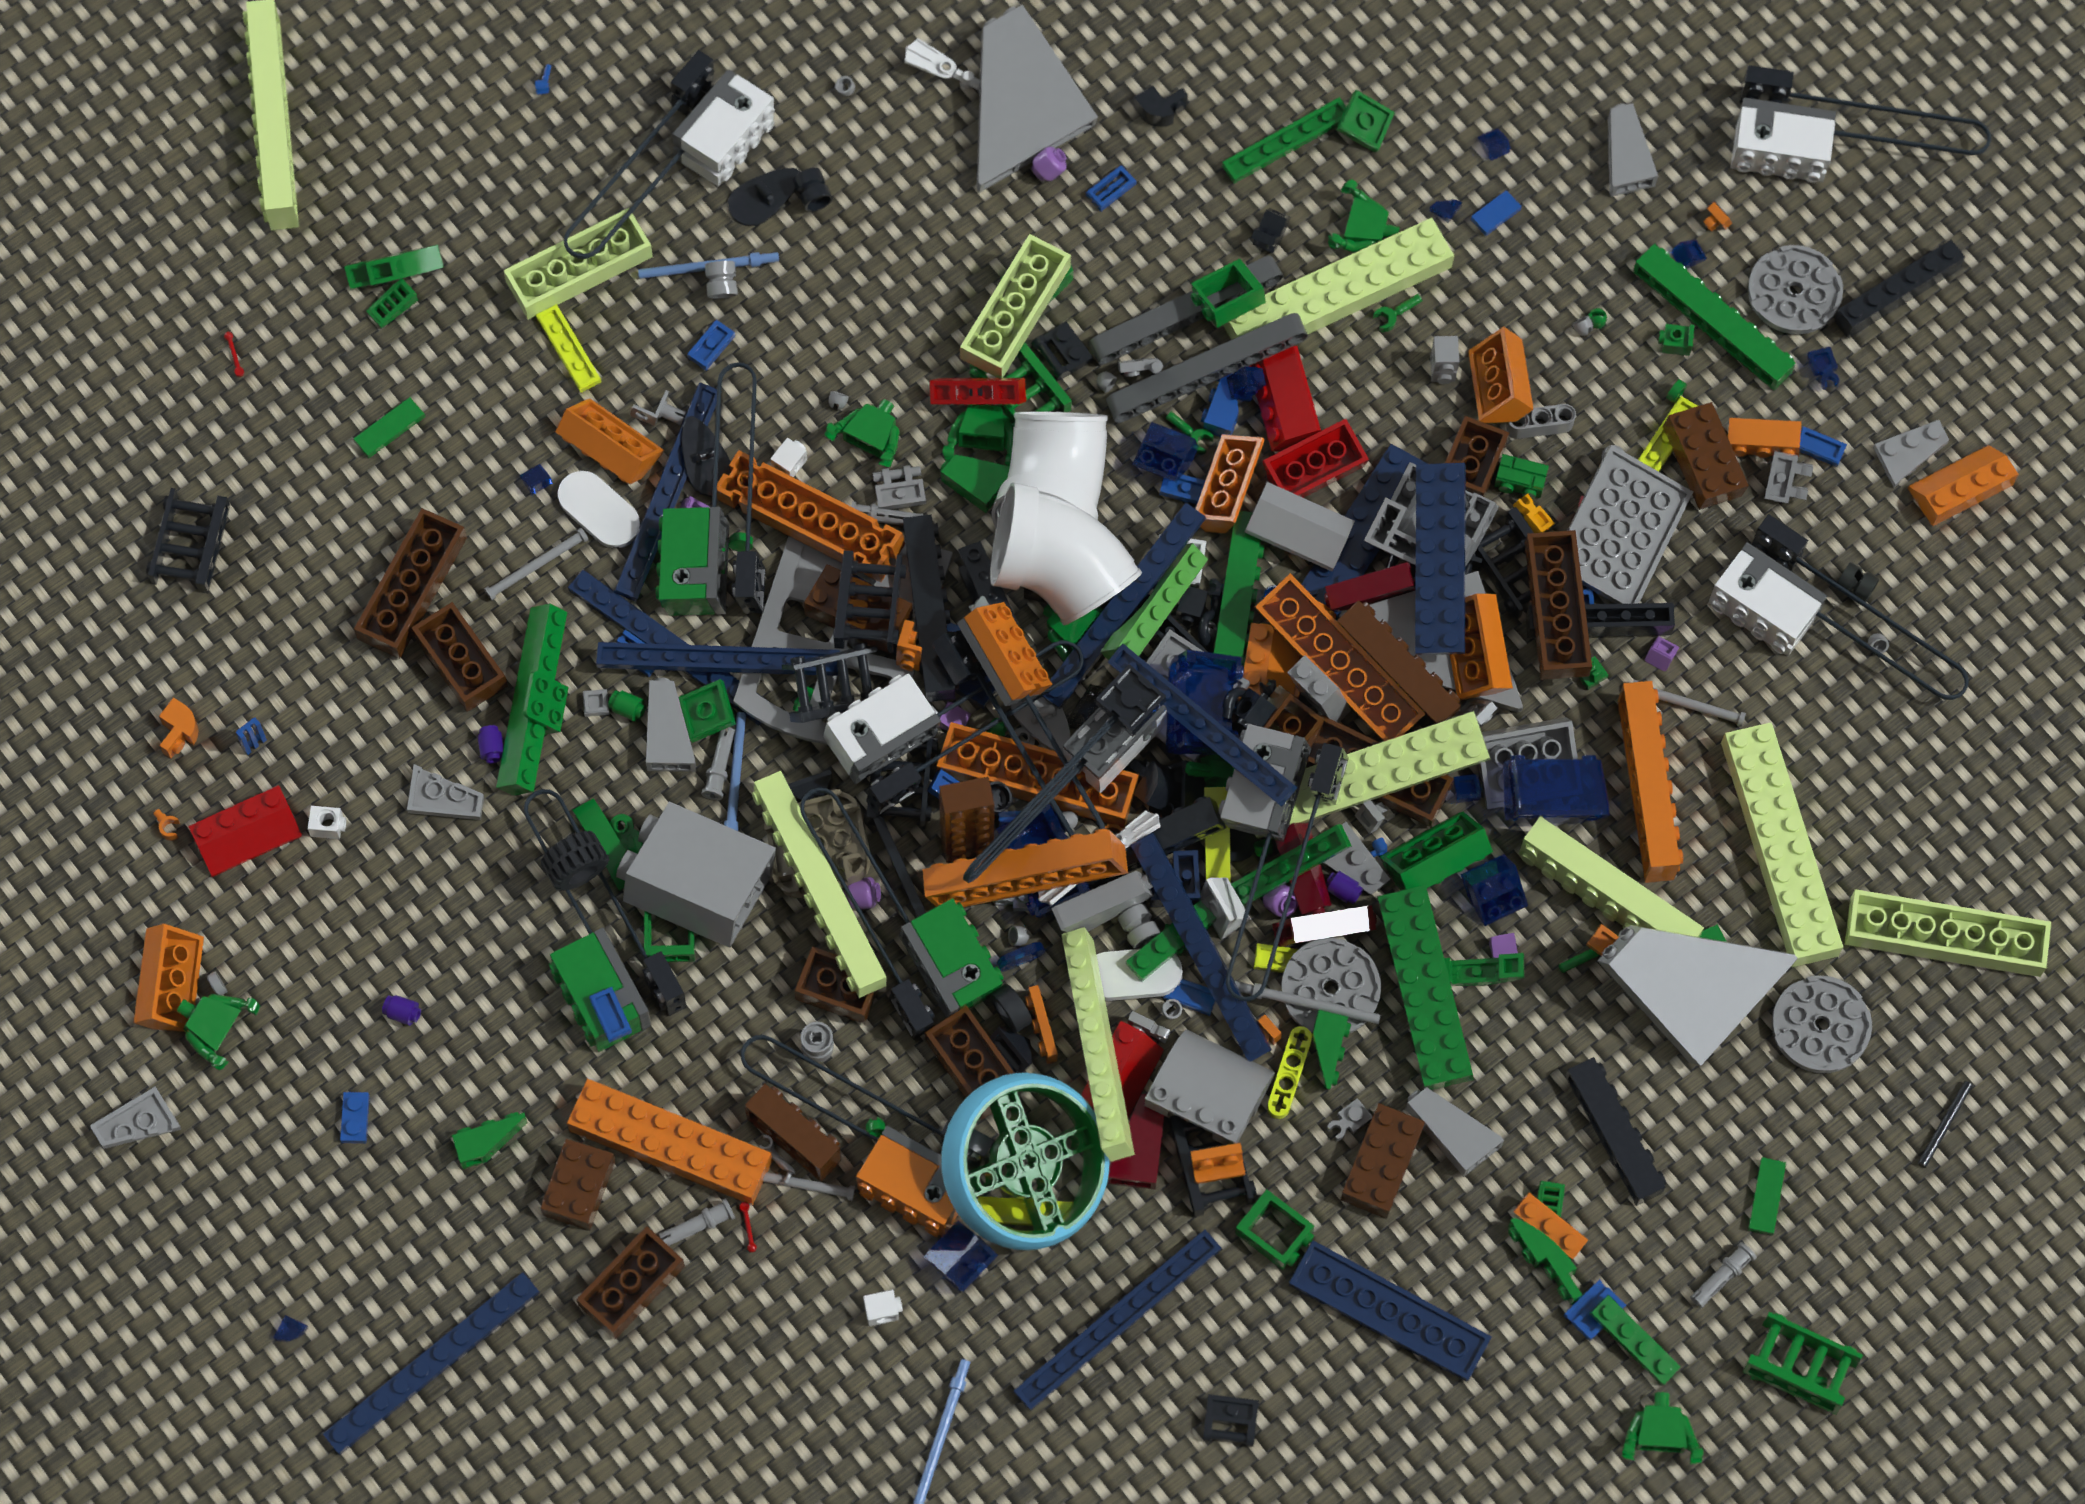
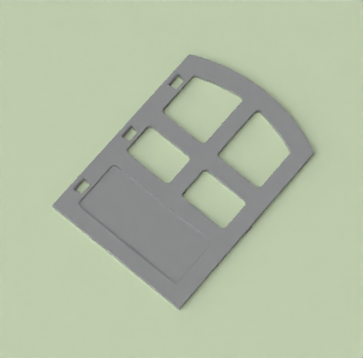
M789 536L764 606V613L762 614L752 647L848 650L849 640H845L844 649L834 648V630L829 642H821L778 630L786 602L794 600L804 603L826 564L842 570V563ZM905 544L899 555H902V564H907L906 578H901L899 597L912 603L913 617L911 621L914 622V631L917 632ZM941 549L942 559H938V566H943L944 577H946L953 552ZM890 557V565L896 566V559ZM857 573V576L874 586H894L895 575H886L880 583L864 573ZM944 580L941 581V588L943 587ZM867 654L869 673L890 679L898 675L903 677L909 673L913 679L915 669L907 671L896 665V660ZM857 656L846 658L847 668L859 670ZM763 673L742 674L733 700L736 706L761 723L782 733L806 741L828 745L823 738L827 724L823 722V718L805 723L791 722L789 712L770 703L756 693ZM827 676L830 697L837 676ZM818 679L809 703L812 704V707L819 706V701H821Z

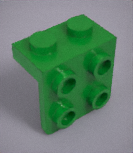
M535 671L530 673L523 715L546 727L544 735L561 732L569 687Z

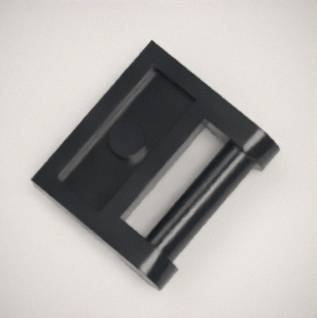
M1067 321L1048 333L1036 337L1031 343L1035 350H1039L1052 367L1057 380L1064 379L1093 361V356ZM1052 343L1066 362V366L1060 364L1047 344Z
M1208 1394L1203 1441L1210 1442L1211 1439L1246 1443V1446L1254 1447L1259 1400ZM1215 1422L1248 1426L1247 1433L1216 1430L1212 1429V1424Z

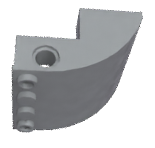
M1410 462L1391 500L1385 498L1364 541L1416 566V465ZM1466 491L1465 567L1478 548L1499 508L1495 502Z
M1186 1029L1172 1047L1145 1097V1106L1166 1117L1169 1112L1213 1133L1212 1139L1224 1145L1236 1144L1239 1142L1251 1117L1255 1116L1276 1072L1253 1061L1250 1062L1247 1058Z

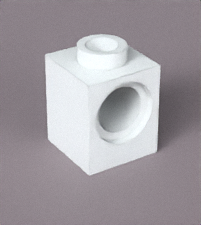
M787 438L771 457V466L794 477L807 461L805 446L799 441L795 440L793 442Z
M311 806L308 823L310 836L340 839L341 831L345 832L346 817H343L341 809ZM327 819L334 820L333 824L330 826L322 825V823Z
M893 1290L864 1296L869 1326L899 1320L898 1312L903 1311L900 1296L895 1297Z

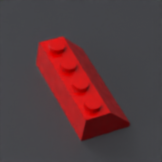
M1292 346L1248 366L1271 451H1282L1321 431L1298 346Z
M1344 419L1263 460L1269 483L1304 498L1365 467L1369 458L1347 419Z
M279 785L188 826L212 877L302 837Z
M1120 1021L1112 1039L1127 1117L1129 1118L1164 1049L1143 1031ZM1088 1081L1081 1096L1094 1110Z

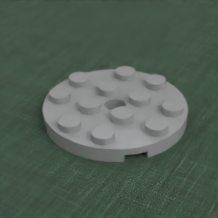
M1782 246L1769 254L1766 253L1755 264L1748 282L1749 301L1757 316L1770 327L1789 334H1806L1824 327L1837 313L1843 296L1842 279L1832 266L1833 263L1822 253L1805 246ZM1796 285L1800 287L1802 292L1793 295L1789 287Z
M1325 938L1312 941L1294 953L1284 970L1281 992L1374 1013L1380 998L1381 982L1376 965L1363 949L1346 942L1347 940ZM1326 982H1335L1338 986L1337 992L1334 994L1327 993L1324 990ZM1284 1002L1286 1010L1299 1026L1308 1028L1312 1033L1318 1010ZM1348 1017L1347 1022L1351 1023L1349 1034L1361 1028L1366 1021Z
M1810 976L1791 984L1781 994L1772 1014V1032L1778 1048L1793 1064L1811 1072L1832 1073L1849 1067L1863 1054L1870 1041L1872 1019L1870 1011H1868L1862 1000V996L1851 985L1830 976ZM1817 1019L1826 1020L1828 1028L1820 1031L1816 1027L1815 1021Z

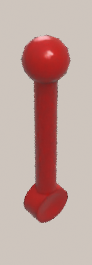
M226 332L224 338L228 341L236 367L234 370L235 375L242 377L244 369L240 367L232 341L233 334Z
M742 1202L740 1204V1211L743 1212L749 1243L747 1250L755 1252L757 1246L753 1242L748 1214L750 1206L747 1202Z

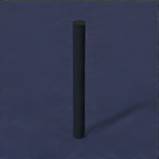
M1963 1082L1917 1164L1922 1168L1928 1166L1972 1089L1973 1085L1970 1082Z

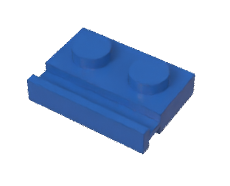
M1600 1279L1564 1314V1317L1568 1318L1572 1325L1589 1341L1603 1329L1589 1313L1605 1296L1609 1295L1622 1309L1626 1306Z

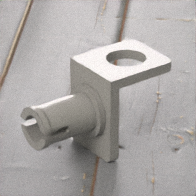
M666 390L656 413L633 405L630 416L655 426L658 418L660 419L661 417L681 426L686 411L667 404L668 401L666 400L669 391Z

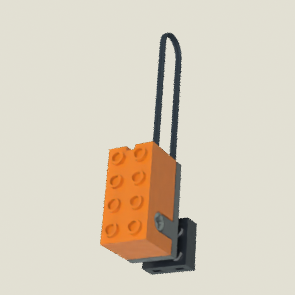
M756 1035L749 1038L743 1044L741 1062L750 1073L877 1142L856 1176L858 1182L857 1189L862 1197L870 1201L875 1199L881 1202V1206L891 1213L897 1211L904 1215L903 1219L913 1225L919 1223L924 1226L925 1231L935 1237L940 1235L945 1238L958 1213L946 1192L942 1175L941 1155L889 1126H886L880 1138L875 1137L747 1065L744 1053L748 1045L756 1040L770 1041L937 1133L942 1139L941 1147L943 1146L944 1137L952 1116H950L941 1131L772 1037ZM974 1128L968 1144L967 1165L975 1169L989 1163L990 1150L994 1139Z

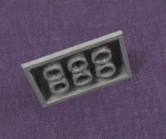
M1567 717L1482 732L1491 760L1477 764L1487 809L1583 792L1573 724Z

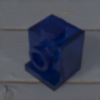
M1244 366L1227 377L1232 400L1251 401L1252 396L1256 395L1258 390L1266 386L1263 369L1258 367Z

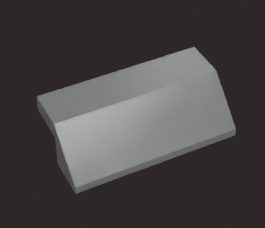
M1267 482L1245 533L1333 571L1355 521Z

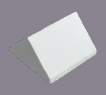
M1228 878L1206 879L1200 892V900L1216 916V922L1212 925L1222 940L1241 926L1245 908Z

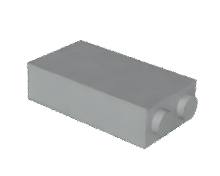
M1307 656L1302 657L1288 671L1289 676L1301 695L1321 715L1339 723L1352 711L1340 689Z

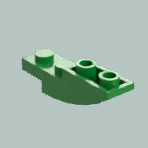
M437 244L353 263L344 267L349 287L353 289L418 275L443 268L444 266L439 245Z
M1517 1218L1511 1219L1508 1225V1233L1515 1243L1518 1242L1522 1247L1521 1253L1528 1264L1532 1263L1535 1268L1544 1264L1543 1268L1550 1280L1554 1279L1558 1285L1557 1291L1564 1301L1568 1300L1571 1306L1581 1298L1582 1293L1571 1278L1577 1270L1571 1259L1551 1238L1539 1229Z

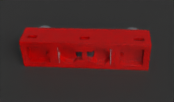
M935 378L929 381L931 404H1021L1026 402L1025 378Z

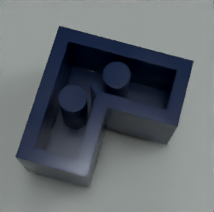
M1198 850L1173 851L1172 867L1192 904L1195 905L1201 898ZM1154 887L1151 888L1154 896L1150 898V907H1164Z

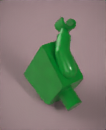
M1351 179L1344 183L1341 188L1342 193L1352 194L1354 198L1344 239L1340 235L1332 233V237L1330 235L1328 237V245L1333 249L1341 248L1351 253H1356L1382 241L1383 237L1388 238L1399 233L1400 227L1387 224L1389 211L1371 199L1361 189H1357L1358 183Z
M882 399L877 408L870 404H865L862 408L852 411L842 420L834 424L829 423L824 435L831 441H834L837 433L843 432L844 441L881 459L879 465L891 467L898 448L900 430L896 426V418L890 415L894 405L890 401Z
M969 404L967 410L961 412L951 426L947 439L948 445H945L943 448L944 458L951 460L954 457V447L959 441V447L1004 451L1005 447L1007 450L1005 465L1010 466L1014 430L1009 417L1003 415V408L994 404Z
M1047 604L1043 614L1049 618L1046 623L1049 630L1047 634L1049 641L1052 644L1063 640L1077 645L1104 609L1098 606L1079 619L1063 625L1057 613ZM1067 645L1054 647L1063 662L1073 651V648Z
M211 994L207 997L202 996L197 1006L183 999L176 1012L189 1019L184 1027L186 1040L215 1069L222 1070L229 1061H226L224 1057L216 1055L218 1048L240 1011L247 1009L253 1015H257L260 1005L253 998H247L246 1001L243 998Z
M1656 1392L1654 1393V1405H1645L1643 1411H1639L1634 1415L1626 1434L1622 1457L1634 1460L1635 1450L1684 1453L1687 1449L1691 1452L1690 1464L1701 1463L1703 1460V1448H1699V1443L1688 1416L1682 1414L1680 1407H1670V1394Z

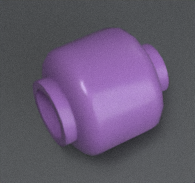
M1044 148L1033 158V173L1040 180L1053 181L1066 170L1065 160L1067 158L1065 153L1059 148Z
M864 877L859 882L847 886L860 909H872L881 899L880 885L871 877ZM843 888V893H844V895H845V897H846V899H847V901H848L850 907H851L852 909H855V907L853 906L851 900L849 899L848 895L846 894V892H845V890H844V888Z
M1285 883L1263 896L1265 908L1276 916L1282 917L1290 886ZM1294 891L1286 917L1293 914L1298 907Z

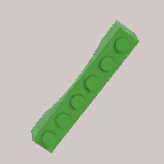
M1193 543L1185 545L1160 578L1155 589L1142 607L1109 638L1100 651L1108 660H1110L1122 644L1139 656L1208 561Z

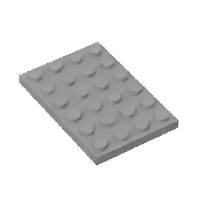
M1609 446L1567 530H1576L1582 585L1615 604L1639 603L1693 491L1615 446Z

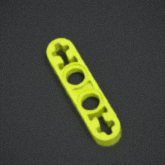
M1303 1026L1295 1027L1290 1033L1268 1101V1113L1275 1119L1285 1118L1290 1111L1311 1045L1312 1034L1308 1028ZM1301 1033L1304 1034V1039L1307 1041H1302L1299 1051L1295 1049L1297 1038L1294 1036L1298 1037ZM1291 1055H1295L1300 1059V1064L1297 1067H1291L1287 1064L1286 1059ZM1283 1078H1289L1293 1082V1087L1289 1090H1284L1279 1086V1081ZM1282 1095L1284 1096L1282 1107L1286 1109L1276 1112L1275 1106L1272 1104L1277 1105L1279 1096Z

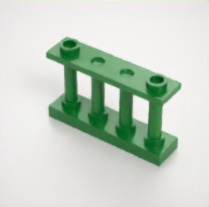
M1024 342L1016 355L1021 361V367L1004 378H1021L1026 374L1033 376L1036 381L1033 386L1026 390V401L1039 392H1046L1050 397L1049 402L1034 412H1051L1054 409H1059L1061 412H1070L1072 410V400ZM970 364L969 375L971 378H989L986 375L987 372ZM997 404V406L1003 408V413L1009 417L1014 430V412H1016L1014 409L1021 404Z
M1769 1312L1762 1326L1769 1329L1760 1353L1757 1356L1750 1355L1742 1372L1837 1415L1845 1400V1397L1840 1395L1839 1389L1849 1366L1857 1367L1863 1354L1858 1353L1851 1346H1843L1787 1320L1781 1314ZM1778 1334L1793 1340L1783 1365L1780 1367L1770 1363L1768 1360ZM1802 1344L1816 1350L1806 1377H1800L1791 1371ZM1826 1355L1840 1361L1829 1388H1824L1815 1382Z

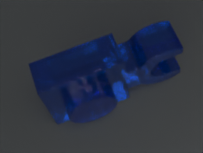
M1831 347L1808 352L1807 358L1814 377L1819 375L1822 377L1820 381L1821 388L1823 390L1827 389V380L1833 381L1834 386L1838 387L1839 377L1833 373L1837 371L1838 366Z

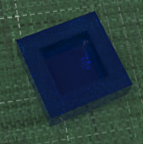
M1478 774L1454 777L1456 803L1481 800Z

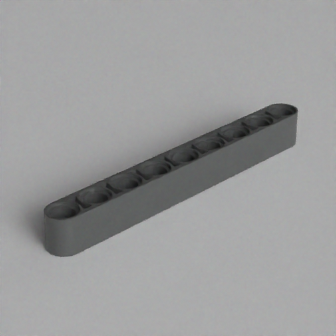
M1272 256L1263 257L1246 265L1264 287V290L1277 284L1284 277ZM1235 282L1207 298L1216 309L1246 292L1238 282ZM1188 292L1093 337L1088 342V346L1099 365L1114 361L1205 318L1201 307H1196L1191 299L1193 292Z
M1298 313L1286 315L1109 395L1106 402L1115 422L1127 421L1297 345L1307 339L1308 333Z

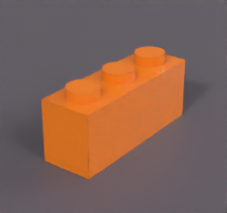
M1729 418L1728 439L1736 456L1756 455L1761 458L1774 456V451L1798 455L1799 457L1801 421Z

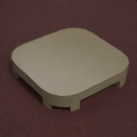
M840 789L831 790L839 798L869 850L865 822L860 805L850 794L841 792ZM831 795L806 800L804 803L805 814L846 885L848 886L862 880L867 875L871 862L836 801ZM764 822V831L767 833L768 844L776 848L772 874L774 882L785 895L793 898H804L806 893L803 887L799 888L793 876L795 871L792 866H787L783 857L785 852L782 846L778 847L774 841L772 826H767ZM835 875L840 887L843 888L837 876Z

